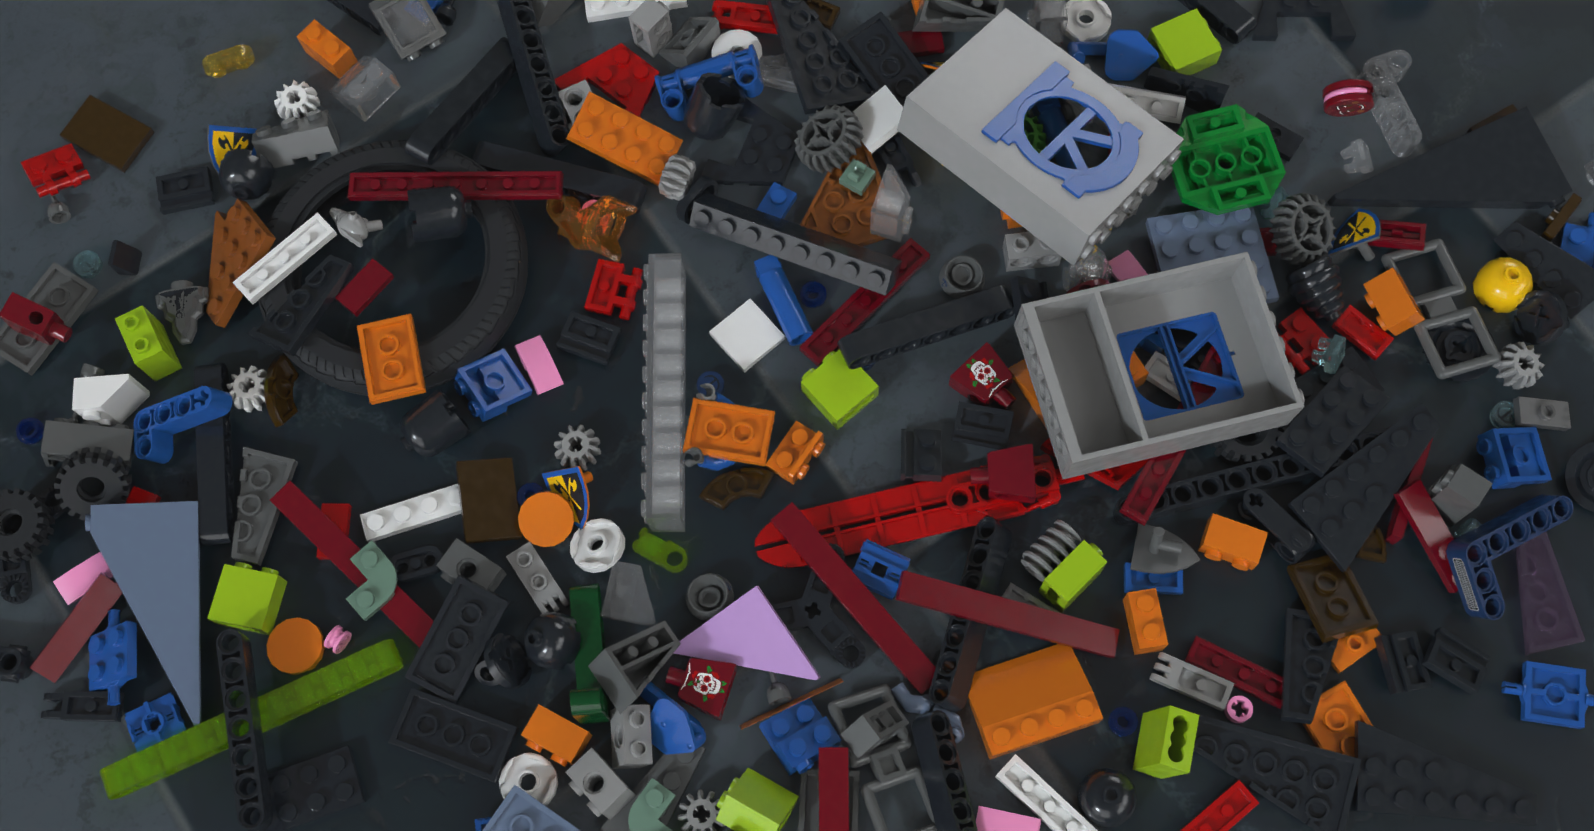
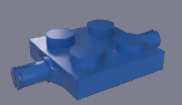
M1591 212L1588 215L1587 226L1570 223L1564 224L1559 248L1594 268V212Z
M119 609L108 611V627L104 631L90 636L88 646L89 691L102 692L108 689L107 705L110 706L120 704V688L127 681L137 677V623L131 621L120 623L121 610Z
M1525 661L1522 663V680L1520 684L1503 681L1501 687H1504L1501 689L1502 693L1519 695L1521 701L1520 720L1582 729L1585 728V712L1588 706H1594V695L1589 694L1586 686V669Z

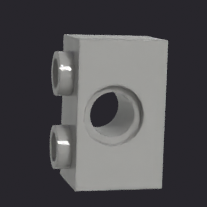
M629 705L621 714L616 708L610 710L612 769L642 768L653 764L650 705Z
M592 747L566 771V774L572 779L569 783L570 787L580 797L583 794L588 797L590 801L587 803V806L597 817L603 814L611 820L636 796ZM600 780H604L603 787L599 791L594 792L595 784Z

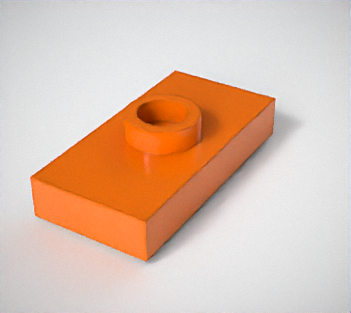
M1375 628L1339 638L1331 660V666L1339 674L1376 647L1374 638L1382 634Z

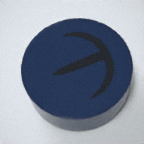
M707 371L699 376L697 380L699 393L706 396V390L701 388L700 385L710 383L714 386L715 392L722 395L725 386L723 378L719 373Z

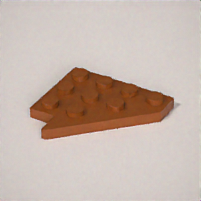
M861 141L862 146L855 149L857 155H852L849 158V162L852 159L859 160L866 164L867 167L876 171L874 179L863 195L860 196L839 184V178L850 164L844 162L841 169L835 167L832 173L827 172L800 225L863 247L901 234V227L872 154Z
M238 198L227 214L216 211L208 286L209 301L207 302L206 313L216 326L223 328L226 327L243 297L242 292L232 282L268 254L276 240L275 236L250 205Z

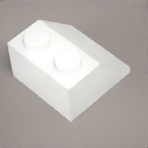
M130 374L74 378L72 410L87 421H94L100 423L101 426L111 427L113 424H122L150 396V391Z

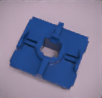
M866 539L851 570L868 590L892 600L895 598L898 590L901 572L907 571L910 558ZM875 562L887 566L883 578L871 573Z
M171 692L151 702L146 701L143 703L144 705L125 713L128 731L140 756L187 734L185 721L180 713V707L177 705L175 697ZM159 719L161 725L157 729L152 730L151 723Z

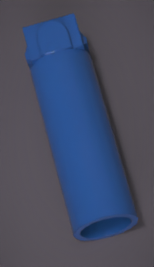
M1057 98L1041 100L1032 107L1034 116L1038 118L1037 123L1043 124V133H1046L1048 145L1068 126L1061 110V104ZM1064 146L1054 156L1057 165L1076 169Z
M768 255L754 261L756 276L759 278L789 345L796 346L804 343L813 334V330L782 268L781 262L773 255Z

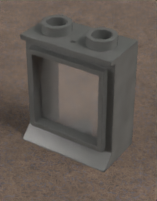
M374 0L369 3L370 10L401 61L407 58L411 62L422 55L420 50L427 46L432 50L444 43L442 38L447 33L444 31L427 0Z

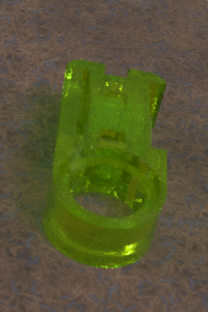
M646 527L641 529L639 539H635L632 544V548L637 554L673 573L681 572L686 568L688 557L686 551L681 546L670 540L666 542L648 533ZM679 552L682 554L683 560L678 566H671L667 563V557L670 553Z

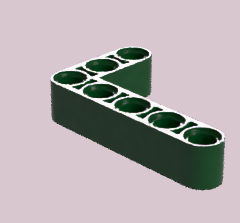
M599 583L573 586L569 588L571 617L577 622L574 625L576 632L581 634L580 650L575 659L577 689L570 690L572 716L581 725L609 722L610 698L588 667L606 648Z

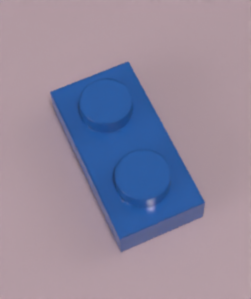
M774 182L756 210L784 219L797 199V193Z
M1125 562L1124 593L1156 588L1157 594H1183V570L1165 574L1144 573L1130 570L1131 563Z

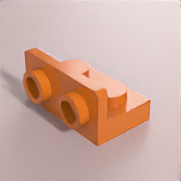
M796 420L766 463V468L794 485L798 478L802 480L810 468L808 463L812 457L817 458L824 449V434L819 430L816 433Z

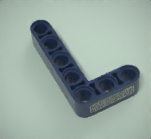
M1538 495L1457 537L1448 544L1446 550L1447 559L1464 609L1469 616L1489 620H1497L1502 617L1505 611V602L1491 560L1567 521L1572 516L1574 509L1569 497L1564 495Z

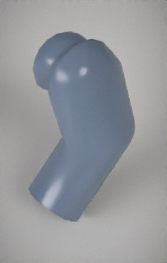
M903 682L891 690L902 708L908 713L925 714L934 706L929 695H911Z
M935 704L933 711L941 710L948 716L955 743H959L964 738L965 732L960 716Z

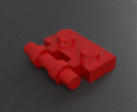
M72 143L21 162L22 168L33 187L44 184L35 188L39 198L49 194L54 196L59 194V190L72 185L73 187L82 185L81 182L91 179L87 169L76 172L83 169L84 166ZM67 175V176L64 177V178H61V179H58V180H56V181H53L54 179H57V178H60V177H62V176Z
M598 259L584 306L585 310L612 316L614 307L621 308L619 318L629 320L631 312L636 307L635 297L637 290L641 289L643 283L641 279L643 270L634 267L630 276L624 274V264ZM620 285L627 286L625 297L618 296Z
M1301 307L1278 325V328L1284 333L1282 335L1278 333V336H1281L1284 340L1286 358L1301 375H1304L1311 369L1304 362L1306 359L1315 367L1338 348ZM1289 341H1291L1299 349V353H1296L1290 347V345L1288 344Z

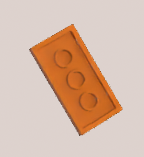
M590 91L566 138L657 186L660 183V177L665 164L672 155L677 154L683 142L682 139Z

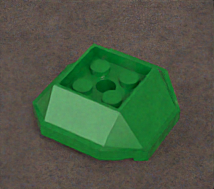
M1238 104L1186 116L1176 133L1184 140L1179 148L1182 151L1181 155L1171 165L1173 167L1171 174L1181 202L1215 215H1221L1269 203L1286 174L1269 126L1258 118L1246 113V110ZM1219 164H1225L1229 169H1224Z

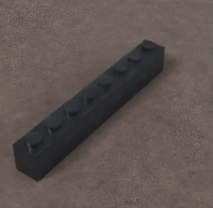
M705 193L693 203L689 224L691 227L885 296L896 285L902 263L901 260L710 193Z

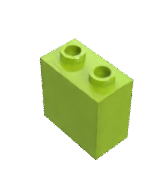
M1197 8L1151 28L1147 39L1151 45L1156 47L1159 54L1157 61L1162 69L1189 76L1217 64L1222 51L1220 42L1214 37L1207 21L1201 16Z
M143 305L115 318L135 365L155 382L182 369L163 324Z
M840 350L830 352L823 359V364L817 369L811 368L803 375L801 381L802 392L837 430L878 397L879 386L861 367L857 369L848 368Z
M1083 540L1044 579L1038 592L1062 613L1100 575L1107 563L1102 557L1103 552L1095 544H1088Z
M235 562V566L224 564L207 619L218 625L270 635L273 631L288 581L278 575L279 571L271 568L262 567L261 571L252 570V566L246 563Z
M1171 705L1143 713L1133 770L1160 779L1190 773L1199 715Z
M747 768L740 779L735 777L728 791L725 790L717 803L720 811L716 820L734 831H781L788 821L799 796L754 770Z

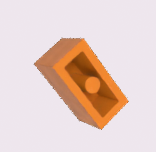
M315 19L296 36L305 52L340 80L359 63L352 49Z
M1393 267L1363 284L1368 292L1364 297L1372 309L1376 307L1380 314L1376 319L1384 331L1389 330L1394 336H1397L1425 320L1401 275Z
M1213 513L1207 521L1198 551L1205 553L1204 556L1214 561H1221L1222 559L1231 562L1232 566L1239 570H1253L1259 564L1268 532Z
M1156 588L1128 592L1123 598V604L1134 655L1163 651L1168 645Z
M538 704L521 736L528 740L525 744L526 746L541 753L542 749L552 753L550 759L566 767L567 763L574 765L580 759L593 736L589 731Z

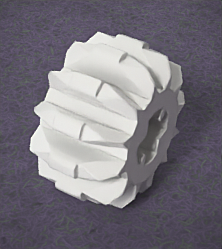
M293 80L292 85L289 87L283 84L284 91H276L278 99L274 100L277 113L283 119L306 117L308 112L317 110V107L321 105L314 88L309 87L304 81L298 84L295 80Z
M251 365L248 372L245 368L240 367V375L231 374L234 382L226 385L231 391L230 395L237 409L244 408L246 412L251 413L255 407L258 411H262V404L265 402L264 384L267 374L264 369L258 371L255 366Z

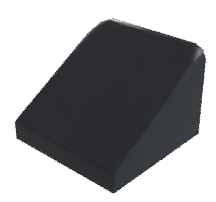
M114 240L108 264L119 275L135 276L139 272L142 252L121 241Z

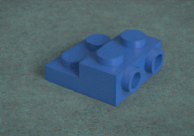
M505 349L458 368L453 383L458 395H465L468 399V409L473 417L479 416L482 422L506 412L509 405L532 394L531 387Z
M1536 427L1495 428L1477 436L1476 448L1478 453L1484 457L1486 464L1484 476L1485 479L1493 483L1492 489L1515 488L1522 484H1540L1552 480Z
M810 698L781 711L759 725L760 730L789 776L797 771L799 774H802L814 766L813 762L819 760V747H839L842 741L827 716H821Z

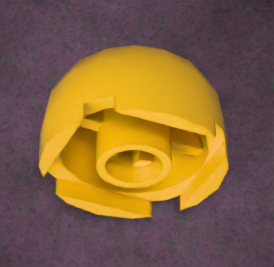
M1499 257L1487 262L1478 271L1473 281L1474 294L1479 303L1483 306L1486 304L1493 308L1492 311L1497 313H1509L1517 310V305L1524 300L1525 296L1533 288L1532 275L1527 266L1521 261L1510 257Z

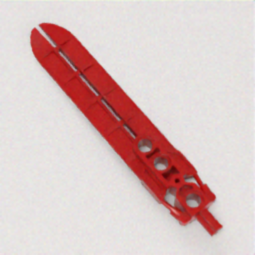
M1043 454L1041 456H1034L1035 478L1038 476L1046 477L1049 484L1041 487L1035 483V500L1038 502L1026 507L1017 501L993 498L990 500L983 499L979 493L983 489H988V484H971L970 470L942 476L941 482L921 481L800 511L818 532L834 529L835 532L821 536L828 544L832 543L840 546L845 556L860 553L862 544L866 539L887 547L976 526L984 517H992L997 521L1025 515L1026 512L1039 507L1044 509L1060 502V485L1085 480V477L1080 475L1062 479L1060 469H1055L1050 456ZM957 495H962L967 498L968 502L963 506H957L952 502V499ZM946 503V506L922 511L924 507ZM916 510V513L881 521L882 517ZM874 519L876 521L874 523L840 531V527L849 526ZM770 522L756 537L755 547L786 539ZM789 543L756 551L760 559L774 566L784 568L807 566V563Z

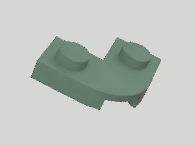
M372 540L350 558L368 580L346 598L365 621L393 598L397 586V570Z
M652 778L630 809L628 817L630 831H672L659 820L677 796Z

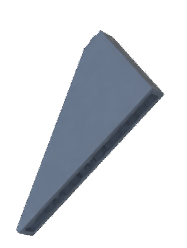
M198 501L91 505V514L85 515V529L90 531L94 542L195 729L202 728Z

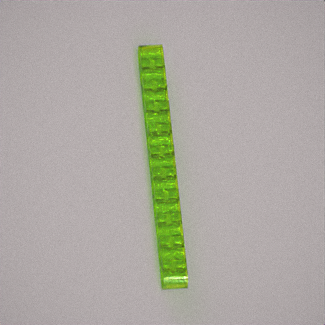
M387 639L258 697L262 733L402 669L404 665L394 640ZM225 713L101 769L99 773L108 799L113 800L129 795L229 749ZM248 722L241 725L239 730L240 736L248 733Z

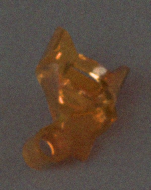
M562 195V199H548L546 204L548 214L559 227L557 234L568 238L575 249L591 250L616 262L620 261L622 252L618 240L623 232L626 217L635 214L637 211L636 206L610 195L601 197L583 210H581L578 199L573 196ZM616 213H617V218H616L615 226H614V228H613V231H612L611 235L609 236L610 231H611V228H612V225H613V222H614V219H615V216H616Z

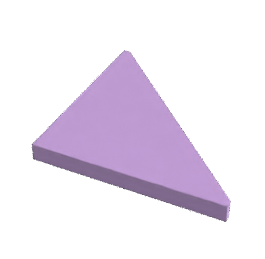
M755 586L680 640L681 644L674 652V654L729 662L738 666L806 679L818 680L820 678V675L759 586Z

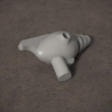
M331 208L329 211L332 219L337 224L339 233L358 247L363 246V240L367 238L368 232L383 230V224L380 219L368 221V219L362 218L355 211L346 212L337 208Z

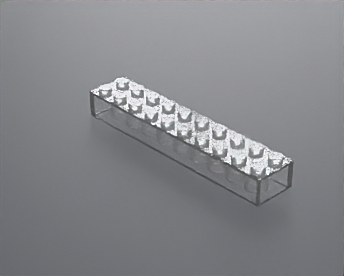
M681 253L649 254L648 264H644V280H647V289L643 290V301L647 314L643 315V329L646 331L647 340H643V356L646 357L647 366H643L642 369L643 383L646 384V392L642 393V407L645 409L647 419H642V435L645 436V443L647 445L642 446L641 450L642 462H645L646 473L641 474L642 490L644 489L646 500H641V516L644 517V522L649 525L651 532H685V453H683L686 426V272Z

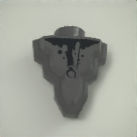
M178 280L171 283L170 290L159 292L155 298L157 308L163 311L164 319L172 323L173 334L181 345L192 343L197 332V320L204 315V305L209 301V288L194 286L191 281Z

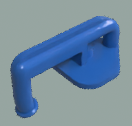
M1135 29L1115 30L1108 36L1107 42H1070L1067 45L1068 54L1081 64L1085 61V55H1105L1104 70L1106 75L1112 80H1134L1159 58L1156 47L1151 45Z
M650 681L640 696L653 706L650 714L652 744L664 754L694 752L706 741L704 728L696 718Z

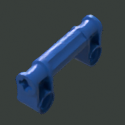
M753 44L749 45L747 49L735 53L730 51L675 69L674 73L662 77L660 75L655 76L661 104L669 117L674 121L684 120V109L688 102L686 90L694 88L702 74L717 73L722 75L721 78L734 75L737 84L743 89L746 97L749 98L760 95L764 88L759 68L760 63Z

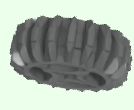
M835 104L832 108L826 105L823 111L816 110V114L813 116L808 115L809 120L801 123L803 128L796 131L798 137L794 140L796 144L795 150L800 161L810 170L818 171L822 174L825 171L832 173L835 167L841 169L844 162L850 163L849 158L852 155H857L855 149L862 146L860 140L864 138L862 134L863 127L854 112H851L845 106L840 107Z
M1309 193L1289 195L1285 200L1278 202V207L1272 210L1275 217L1269 220L1273 224V228L1269 230L1274 236L1271 242L1276 243L1275 252L1281 253V259L1288 260L1289 264L1307 266L1314 260L1316 261L1318 258L1328 255V252L1333 249L1331 242L1336 240L1333 231L1337 229L1332 223L1335 217L1330 216L1331 207H1326L1325 200L1318 199L1317 195Z

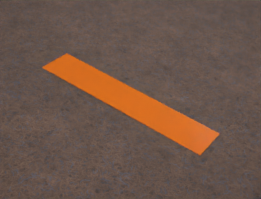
M841 678L834 680L739 726L742 730L844 681Z

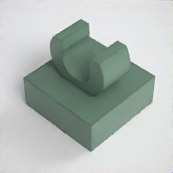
M852 159L839 178V184L862 196L874 179L876 171L867 167L866 164L859 160Z

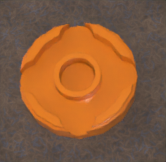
M542 491L528 497L521 506L518 515L519 528L523 536L532 544L541 547L555 546L563 542L572 532L575 522L572 506L565 497L552 491Z
M298 617L286 619L278 624L270 633L266 644L267 656L271 664L281 672L291 675H299L315 668L322 659L325 650L320 628L311 621Z

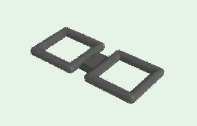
M1438 238L1425 242L1424 251L1400 249L1386 253L1381 257L1386 271L1393 267L1400 274L1395 262L1436 251L1452 283V286L1413 297L1417 306L1422 307L1427 318L1415 325L1414 330L1437 378L1446 379L1497 364L1501 361V355L1478 309L1470 306L1457 310L1451 298L1465 293L1466 285L1442 239ZM1469 318L1487 355L1445 367L1428 330Z
M881 684L831 701L828 704V710L837 733L842 740L843 747L848 746L840 734L848 726L841 710L882 697L884 703L893 700L896 704L889 685ZM906 726L896 734L898 737L897 741L880 746L860 758H857L854 752L848 748L849 764L853 768H857L869 763L876 780L863 784L860 792L876 831L889 830L874 793L915 779L932 822L913 831H937L921 766L915 765L905 769L899 752L910 749L912 746Z

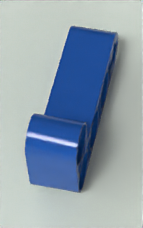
M201 386L140 410L134 418L135 455L139 459L166 464L173 455V435L228 414L233 403L230 393Z

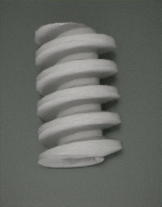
M1056 520L1053 525L1054 528H1048L1046 536L1041 535L1038 538V543H1033L1030 546L1031 551H1025L1022 554L1023 559H1021V563L1041 582L1045 579L1043 573L1047 572L1050 574L1053 571L1051 565L1055 564L1058 566L1061 563L1059 557L1066 558L1069 555L1067 549L1074 550L1077 547L1074 542L1076 540L1081 542V538L1076 531L1062 520Z

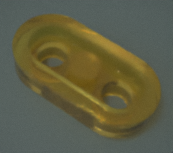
M237 45L206 56L202 60V65L206 75L220 78L227 73L249 68L255 61V57L250 46Z

